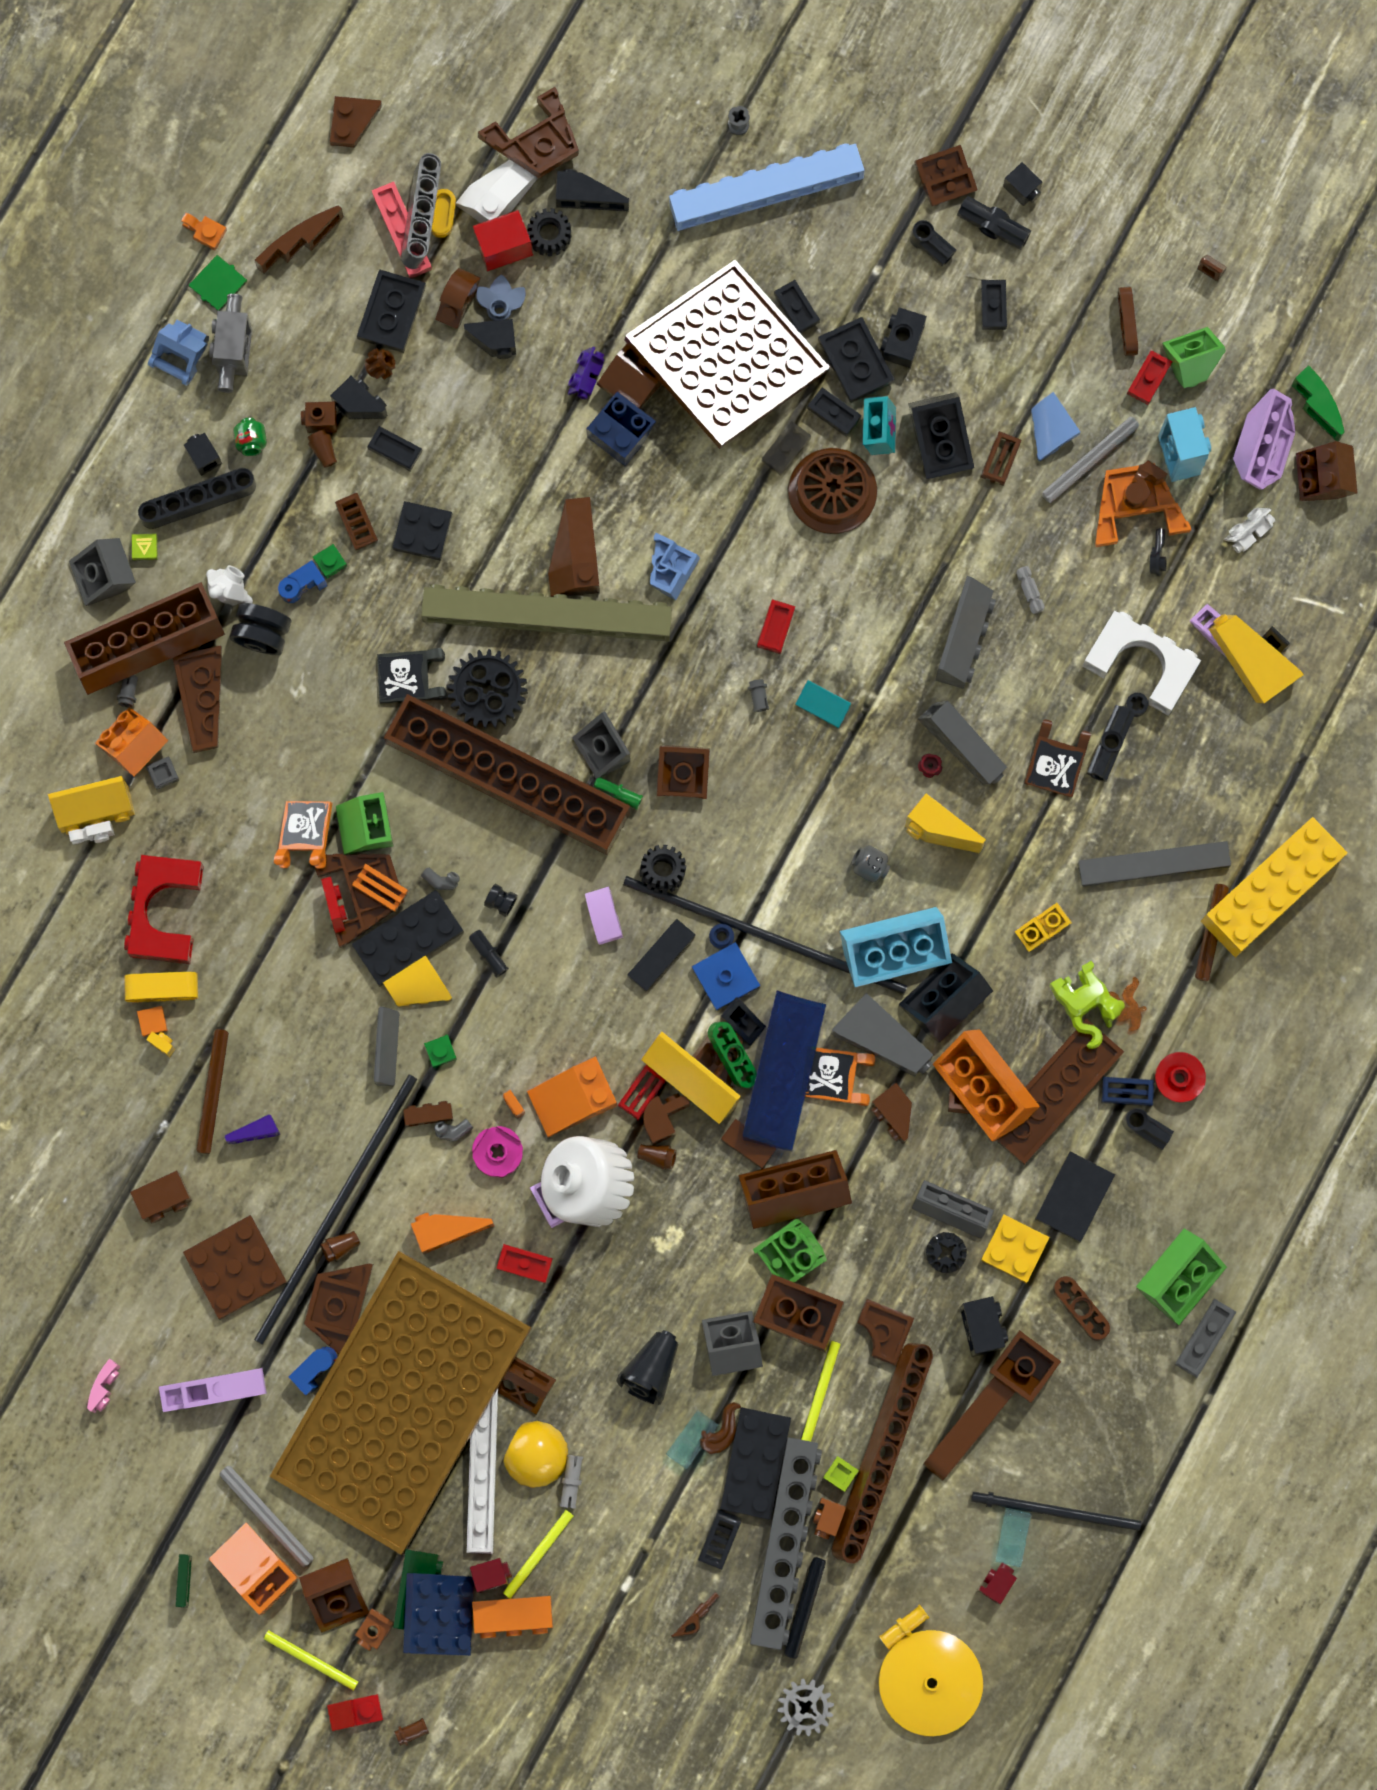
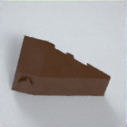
M590 497L565 499L548 572L551 597H554L556 594L577 596L600 593Z

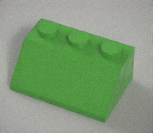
M1184 1228L1136 1287L1148 1301L1173 1322L1180 1325L1227 1266L1203 1239Z

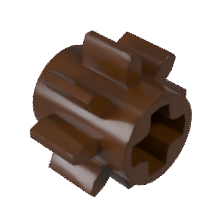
M376 348L368 353L369 358L365 360V368L371 377L376 379L382 377L385 380L393 374L392 370L395 369V359L389 351L384 349L379 351Z

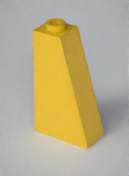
M1223 614L1213 621L1215 625L1208 629L1256 703L1267 702L1304 675L1300 669L1237 615Z

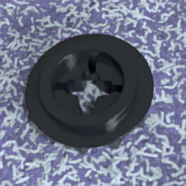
M942 1232L933 1236L926 1248V1257L932 1268L942 1273H951L958 1270L964 1264L967 1256V1248L963 1239L949 1232ZM940 1243L946 1248L955 1245L951 1252L954 1261L947 1256L938 1260L942 1253Z

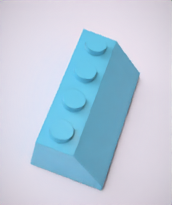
M937 907L840 931L844 956L855 987L952 963L944 916Z

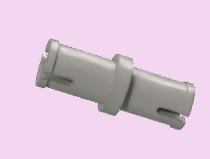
M567 1455L565 1476L561 1479V1483H563L561 1507L576 1509L578 1486L582 1483V1480H579L582 1456Z

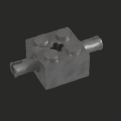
M228 294L226 311H218L217 319L212 320V334H215V341L210 343L209 356L212 357V365H215L218 373H220L218 391L225 393L233 392L234 375H248L252 327L248 314L241 312L243 297L239 294Z

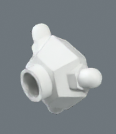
M229 565L225 570L210 569L207 571L208 592L211 598H217L222 603L230 605L253 603V599L244 589V574L239 569Z

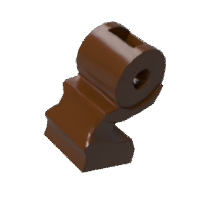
M1149 460L1139 465L1132 484L1125 491V505L1131 509L1142 507L1147 502L1151 493L1145 481H1150L1153 485H1159L1166 480L1168 474Z

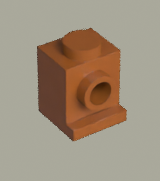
M821 1498L819 1504L824 1505L823 1510L818 1508L813 1520V1523L817 1524L814 1535L829 1540L830 1536H836L846 1507Z
M371 1609L355 1636L360 1638L357 1643L369 1651L372 1647L378 1650L394 1626V1622L375 1609ZM371 1626H375L378 1629L376 1636L369 1635L368 1629Z

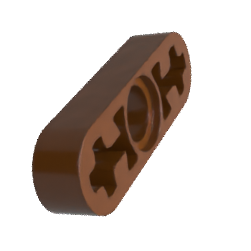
M1118 287V307L1124 355H1138V338L1132 288Z
M1068 1276L1059 1278L1053 1287L1055 1296L1091 1339L1097 1341L1104 1339L1110 1332L1109 1322L1073 1278ZM1061 1282L1071 1284L1072 1287L1069 1290L1073 1296L1077 1292L1080 1294V1297L1075 1298L1070 1305L1066 1300H1069L1071 1297L1066 1292L1061 1294L1059 1291L1061 1289ZM1079 1301H1084L1089 1306V1311L1084 1316L1078 1315L1074 1310L1075 1304ZM1093 1312L1097 1315L1093 1318L1094 1322L1104 1325L1102 1328L1103 1335L1092 1333L1091 1330H1093L1094 1326L1090 1321L1086 1325L1083 1322Z

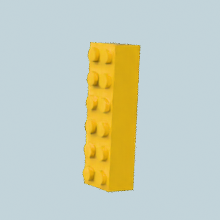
M1312 817L1211 909L1200 922L1236 958L1333 869L1348 852Z

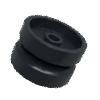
M251 603L239 604L236 618L240 623L232 626L229 636L230 640L252 651L268 655H281L285 640L280 635H285L289 632L292 623L291 618L279 611Z

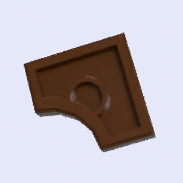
M867 1299L857 1324L864 1327L872 1338V1357L896 1366L914 1318Z

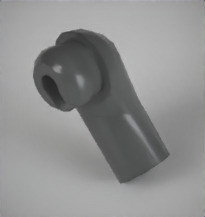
M464 1119L456 1126L445 1124L443 1121L436 1123L434 1126L437 1137L452 1142L459 1140L473 1129L467 1119Z

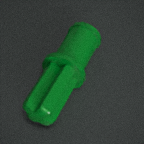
M601 777L596 779L593 786L635 810L639 808L643 798L642 795L623 788V784L619 786Z

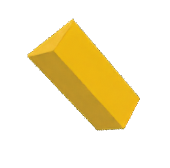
M663 1032L658 1035L641 1059L718 1124L733 1112L738 1105L741 1097L738 1093Z

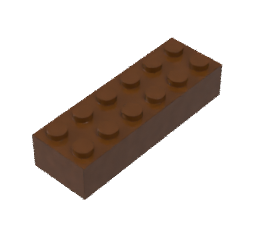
M200 582L67 640L64 644L87 695L217 639L225 635L204 586Z

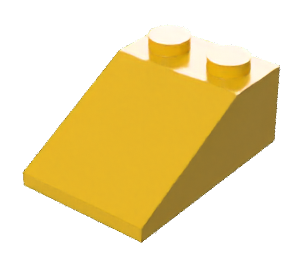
M927 793L907 816L905 823L906 832L915 840L920 838L924 842L980 853L986 841L985 838Z

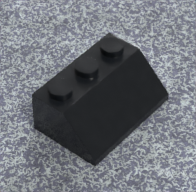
M953 953L951 954L952 963L938 966L899 1003V1006L914 1022L939 1043L993 992L978 970Z

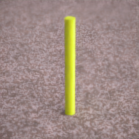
M834 1341L830 1343L801 1440L810 1442L812 1440L839 1352L840 1343Z
M567 1510L564 1511L503 1591L504 1595L510 1599L513 1597L574 1515Z
M270 1630L266 1633L264 1640L349 1689L355 1690L359 1681Z

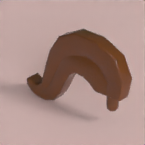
M733 1402L724 1408L720 1431L716 1433L709 1432L708 1434L704 1430L701 1431L702 1438L699 1440L700 1446L704 1451L709 1454L722 1452L730 1446L735 1438V1410L741 1408L739 1403Z

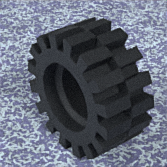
M546 208L542 209L543 213L537 211L535 217L530 218V224L527 226L533 250L535 252L539 250L540 255L543 256L545 253H548V256H552V253L555 252L556 255H559L560 250L565 251L567 244L569 245L571 242V224L568 222L567 216H563V212L560 210L558 213L553 208H551L550 212H547ZM548 224L556 226L559 230L558 236L553 240L543 239L540 235V230L543 226Z
M663 844L662 849H660L659 845H656L654 850L648 849L647 854H644L640 866L642 883H647L649 890L652 887L655 888V893L662 890L663 894H667L668 889L673 892L676 886L679 888L684 880L686 861L685 858H681L682 853L680 851L675 853L676 848L673 846L669 850L667 849L668 845ZM658 862H666L671 865L673 871L669 876L662 877L654 872L653 867Z

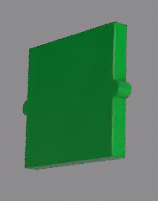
M216 255L189 284V287L201 296L203 302H208L213 308L220 311L227 304V295L236 294L247 282V279L235 270L234 265H229L219 255Z

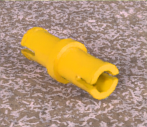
M919 1604L917 1608L901 1619L899 1617L896 1620L897 1623L882 1635H879V1638L888 1649H891L893 1645L906 1635L908 1637L912 1635L911 1631L930 1617Z

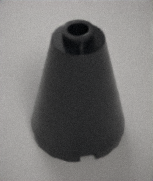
M665 1330L662 1333L656 1332L620 1372L616 1380L618 1385L622 1388L625 1384L629 1387V1394L644 1402L654 1404L655 1400H657L658 1405H661L666 1394L678 1348V1342L675 1340L676 1336Z

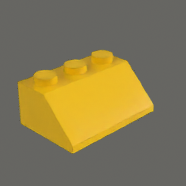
M122 776L48 794L57 826L61 833L66 832L67 835H69V831L106 821L124 822L130 819L129 816L135 815L129 787Z

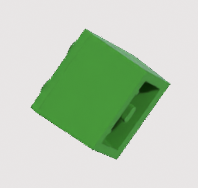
M383 792L358 796L336 806L344 855L394 846Z

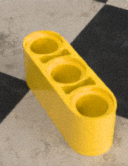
M196 972L144 973L124 976L126 1002L198 999V973Z

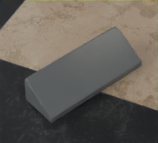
M386 1007L378 1008L374 1082L377 1086H394L396 1079L400 1014L397 1010Z
M925 1180L912 1207L915 1211L978 1238H983L994 1212L993 1209Z

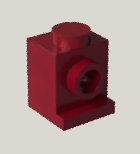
M1001 1562L996 1571L991 1568L984 1579L987 1585L985 1587L979 1586L977 1591L1000 1605L1017 1577L1012 1575L1015 1570Z

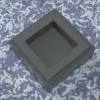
M169 756L146 766L156 790L179 781Z

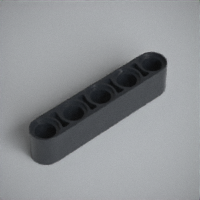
M239 468L145 501L139 506L138 516L146 528L156 529L249 496L256 489V481L249 469ZM242 478L250 479L249 484L246 486H239L238 482ZM219 486L227 488L223 494L214 493ZM197 494L203 495L202 501L198 503L191 501L193 496ZM175 502L180 504L176 511L168 510L170 504ZM149 511L157 512L153 519L144 518L145 514Z

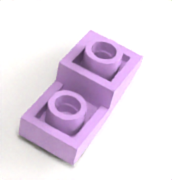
M609 886L586 893L587 906L598 944L601 945L623 938L619 917L615 910Z

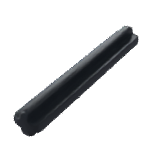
M818 1557L812 1559L784 1655L786 1657L797 1659L826 1565L824 1559Z

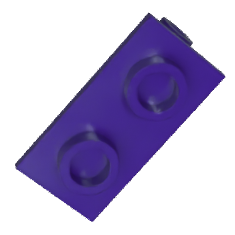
M593 346L585 351L583 350L577 360V364H579L576 373L572 374L568 386H570L568 395L578 392V397L587 400L592 395L597 380L589 377L591 373L596 377L599 376L605 362L603 353L596 351L594 354L596 347Z

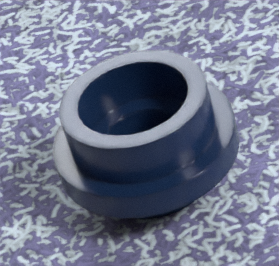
M718 924L711 929L709 940L715 948L724 949L733 943L734 932L730 926ZM724 933L727 938L724 941H719L717 935Z

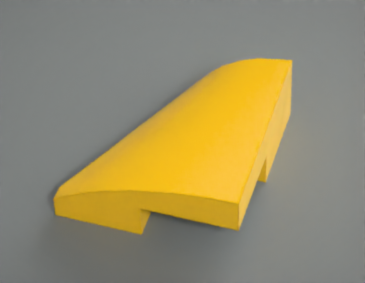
M426 956L383 982L398 1007L417 1003L428 1004L435 1001H450L453 999Z

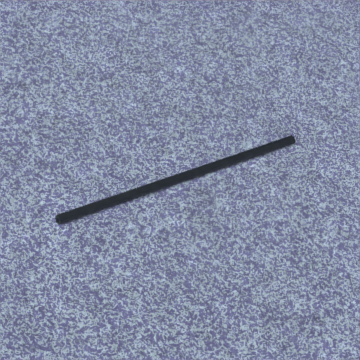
M626 876L624 880V886L721 924H726L731 928L850 974L846 961L669 892L663 894L662 890L655 893V888L652 887L649 890L646 883L643 884L641 881ZM892 979L874 982V984L903 995L907 988V985Z
M408 1074L257 1333L255 1341L262 1345L317 1253L320 1244H322L416 1083L417 1078Z

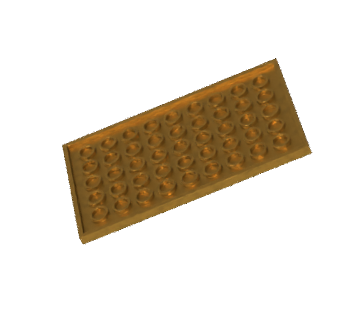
M398 1251L269 1477L403 1555L532 1327Z

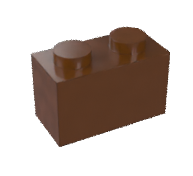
M177 1170L130 1192L142 1220L145 1222L150 1221L151 1224L164 1219V1214L173 1210L176 1213L188 1207L187 1203L192 1201L185 1183Z

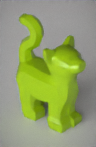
M1090 961L1081 966L1082 970L1078 972L1082 987L1073 990L1071 987L1072 981L1069 976L1064 980L1059 978L1053 981L1049 987L1056 1000L1065 1007V1012L1071 1018L1074 1028L1078 1032L1093 1036V1039L1088 1042L1087 1047L1095 1049L1102 1043L1103 1035L1101 1030L1094 1025L1084 1024L1082 1017L1092 1009L1099 1007L1106 1026L1110 1028L1112 1027V1021L1120 1016L1125 1008V1004L1123 1001L1110 996L1106 985L1092 972L1094 963Z

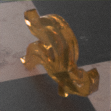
M1133 977L1132 984L1128 985L1122 993L1123 1000L1130 1008L1125 1007L1120 1016L1115 1019L1119 1022H1124L1130 1018L1132 1027L1129 1028V1031L1131 1032L1139 1029L1142 1018L1141 1012L1147 1010L1146 1006L1139 1007L1138 1003L1133 999L1134 992L1139 985L1136 977ZM1109 992L1110 996L1117 1000H1120L1118 994H1116L1115 992Z

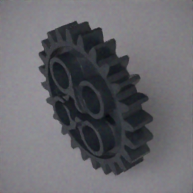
M488 649L487 654L483 656L482 652L478 650L477 657L475 658L471 653H468L469 661L466 662L460 659L462 667H453V671L457 675H449L448 677L454 683L447 685V690L453 692L447 695L448 700L455 701L451 704V709L459 708L456 713L457 717L460 718L465 715L464 722L466 724L473 720L474 728H477L479 723H483L484 730H487L488 724L492 723L494 729H497V722L499 721L506 726L507 717L515 720L513 712H522L518 704H526V699L521 696L528 694V689L521 687L527 684V679L520 678L524 674L523 669L516 670L518 667L517 661L509 663L510 655L502 659L501 651L492 656L491 650ZM481 669L486 672V675L482 679H476L473 677V673ZM500 677H507L510 680L506 686H499L496 682ZM472 682L476 686H468L466 683ZM490 685L492 691L489 690L487 694H484L483 688L486 689ZM473 692L478 695V699L475 702H468L465 700L466 695ZM499 693H507L509 696L503 697ZM492 700H499L502 706L499 709L493 710L489 707V703Z

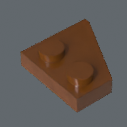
M335 96L330 145L355 148L361 139L362 133L370 126L376 112L382 108V101Z

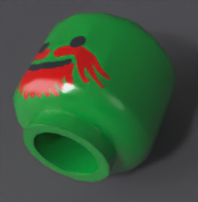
M244 418L234 427L235 447L243 455H259L266 447V431L261 422L256 421L254 418Z

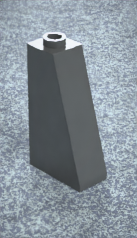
M949 701L935 702L918 718L982 784L992 783L994 785L1004 776L1002 772L1007 766Z
M867 993L831 1031L834 1037L868 1054H873L876 1058L914 1077L919 1072L923 1075L933 1064L930 1061L933 1054Z

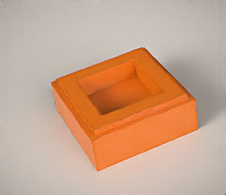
M162 1006L137 1011L143 1037L149 1036L151 1032L159 1034L160 1032L168 1031Z
M511 1089L503 1094V1099L516 1118L523 1116L525 1111Z

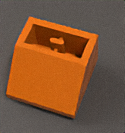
M129 707L126 711L119 714L117 720L109 729L102 732L95 744L125 771L135 777L168 742V739L150 721Z

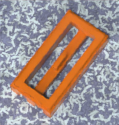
M367 864L364 865L363 870L357 876L358 878L352 884L353 887L393 912H396L409 892L406 888ZM370 873L401 894L399 896L367 877L366 874ZM365 881L394 899V905L361 885V882Z

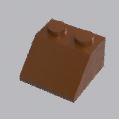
M1019 1330L989 1373L1031 1403L1061 1361Z
M348 1558L299 1577L305 1599L321 1633L369 1614V1609Z

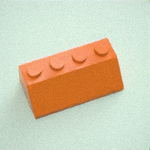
M980 1029L964 1031L933 1063V1066L992 1142L1023 1124L1040 1107Z

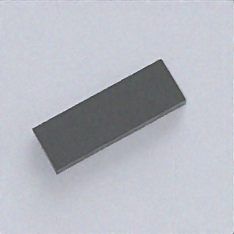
M1213 1299L1174 1365L1198 1378L1235 1316L1236 1311Z

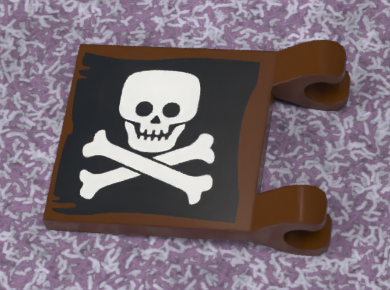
M1044 719L1024 784L1072 798L1091 733L1082 731L1077 747L1048 739L1053 723L1050 720Z

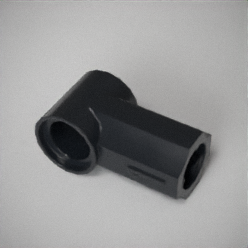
M921 220L913 226L910 234L911 244L916 248L922 249L943 267L957 250L934 230V226L929 221ZM924 231L928 237L920 238L916 232Z
M1140 1108L1128 1111L1122 1119L1124 1129L1130 1133H1135L1160 1150L1164 1149L1174 1132L1147 1115ZM1131 1114H1136L1141 1118V1125L1139 1127L1131 1125L1129 1120Z

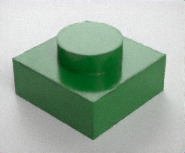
M334 544L312 556L326 579L347 567V563Z
M448 1035L424 1043L433 1068L457 1060Z

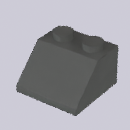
M120 538L97 539L69 560L85 606L122 594L136 583Z
M752 1311L702 1320L712 1376L763 1367Z

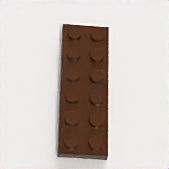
M1088 1019L1083 1021L1084 1024L1093 1025ZM1075 1030L1026 1085L1025 1088L1040 1107L1023 1124L996 1140L1023 1165L1028 1162L1124 1053L1103 1032H1101L1103 1039L1100 1046L1095 1049H1089L1087 1044L1093 1039V1036Z

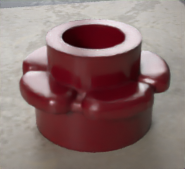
M930 753L923 755L922 760L918 763L919 771L923 772V775L927 778L939 775L943 769L941 758ZM928 764H932L933 767L929 768Z

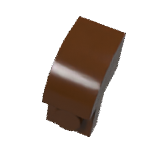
M458 268L451 275L439 300L441 303L435 320L458 329L462 323L467 305L475 297L481 278Z
M679 1093L666 1098V1103L663 1105L659 1096L649 1102L644 1112V1128L652 1145L659 1144L676 1136L669 1116L690 1107V1102L686 1096H680Z

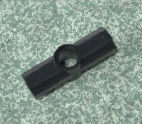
M969 196L964 199L957 213V216L979 227V230L985 236L991 239L999 238L1019 250L1024 247L1031 234L1030 229L1011 220L1009 215L1002 209L997 207L990 208Z
M1115 705L1099 741V745L1086 773L1098 781L1107 782L1135 716V713L1129 708ZM1109 738L1115 740L1117 747L1108 748L1105 745V740Z

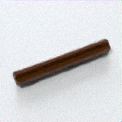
M1215 884L1209 911L1228 895L1229 888L1227 885ZM1206 927L1195 978L1200 981H1209L1218 942V939Z

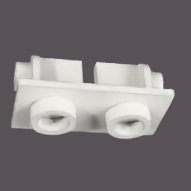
M1259 507L1253 509L1247 515L1248 519L1242 524L1239 523L1229 530L1230 534L1224 540L1234 542L1235 544L1232 547L1237 553L1246 551L1257 541L1252 532L1261 537L1273 527L1275 519L1272 515L1268 514L1271 509Z

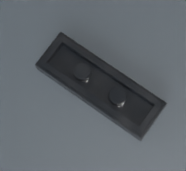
M676 919L627 976L647 992L694 939L696 934Z

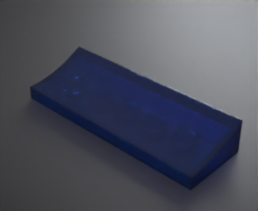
M776 991L742 1135L744 1141L793 1152L826 1011V1004Z

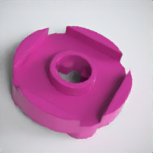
M503 1126L492 1127L480 1132L474 1140L472 1146L473 1159L477 1168L485 1175L504 1178L512 1174L521 1164L523 1146L517 1134L511 1129ZM501 1145L504 1156H498L496 1159L493 1158L491 1148H498Z

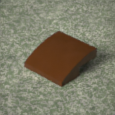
M961 145L914 161L931 206L978 190L971 168H968Z

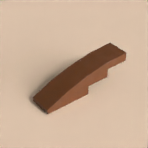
M337 205L310 217L290 229L255 259L257 269L265 274L280 257L288 263L303 246L312 251L344 217L342 208Z

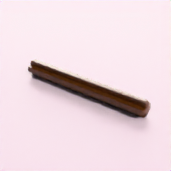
M216 1029L214 1032L196 1149L201 1154H210L229 1035L228 1031Z

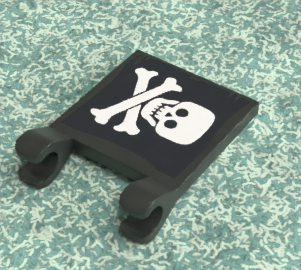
M434 648L424 651L377 654L379 703L403 702L407 694L418 700L447 699V691L444 687L429 689L428 661H444L445 652L443 649Z

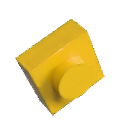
M151 1032L146 1039L152 1046L168 1057H171L176 1050L171 1045L173 1040L162 1032L159 1035Z

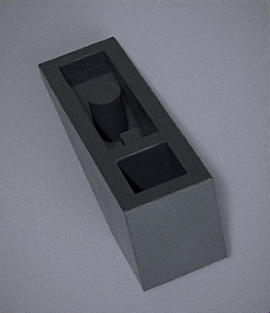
M565 169L557 171L556 208L629 212V198L576 170Z

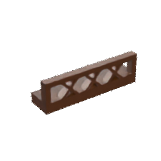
M515 1357L503 1380L513 1382L515 1389L510 1390L506 1388L502 1381L498 1387V1393L537 1415L556 1379ZM530 1392L539 1397L537 1403L534 1404L527 1400L525 1393Z

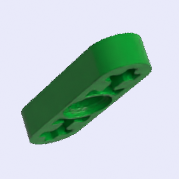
M727 1022L712 1023L708 1029V1038L733 1083L740 1088L754 1086L758 1078L757 1071L732 1026ZM718 1028L724 1029L725 1032L722 1033L723 1038H717ZM731 1048H735L738 1052V1057L734 1062L729 1061L727 1053ZM742 1072H748L749 1075L746 1076L747 1081H741V1077H743Z

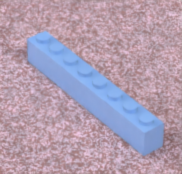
M842 144L837 146L835 150L827 152L826 150H820L813 153L810 157H795L788 163L781 165L779 163L770 164L766 169L760 171L749 170L744 172L742 176L735 178L727 176L720 179L717 183H702L692 190H677L669 196V205L677 231L861 180L864 178V167L857 145Z

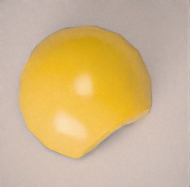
M541 1421L525 1422L516 1431L503 1459L504 1466L510 1477L520 1485L531 1488L547 1486L558 1480L566 1469L567 1443L561 1432L551 1424Z

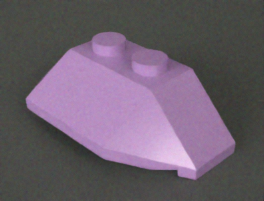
M1270 389L1247 414L1233 457L1241 479L1259 490L1266 488V486L1282 477L1295 436L1294 416L1291 410L1292 400L1275 389Z

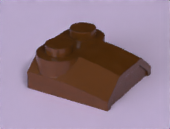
M660 745L657 796L707 799L710 748Z

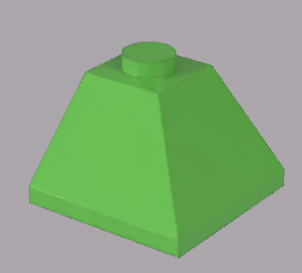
M1208 327L1162 343L1167 358L1173 361L1171 368L1175 378L1183 388L1194 387L1200 382L1206 381L1226 351L1225 346Z

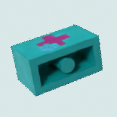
M888 396L865 398L863 446L871 455L895 453L896 406Z

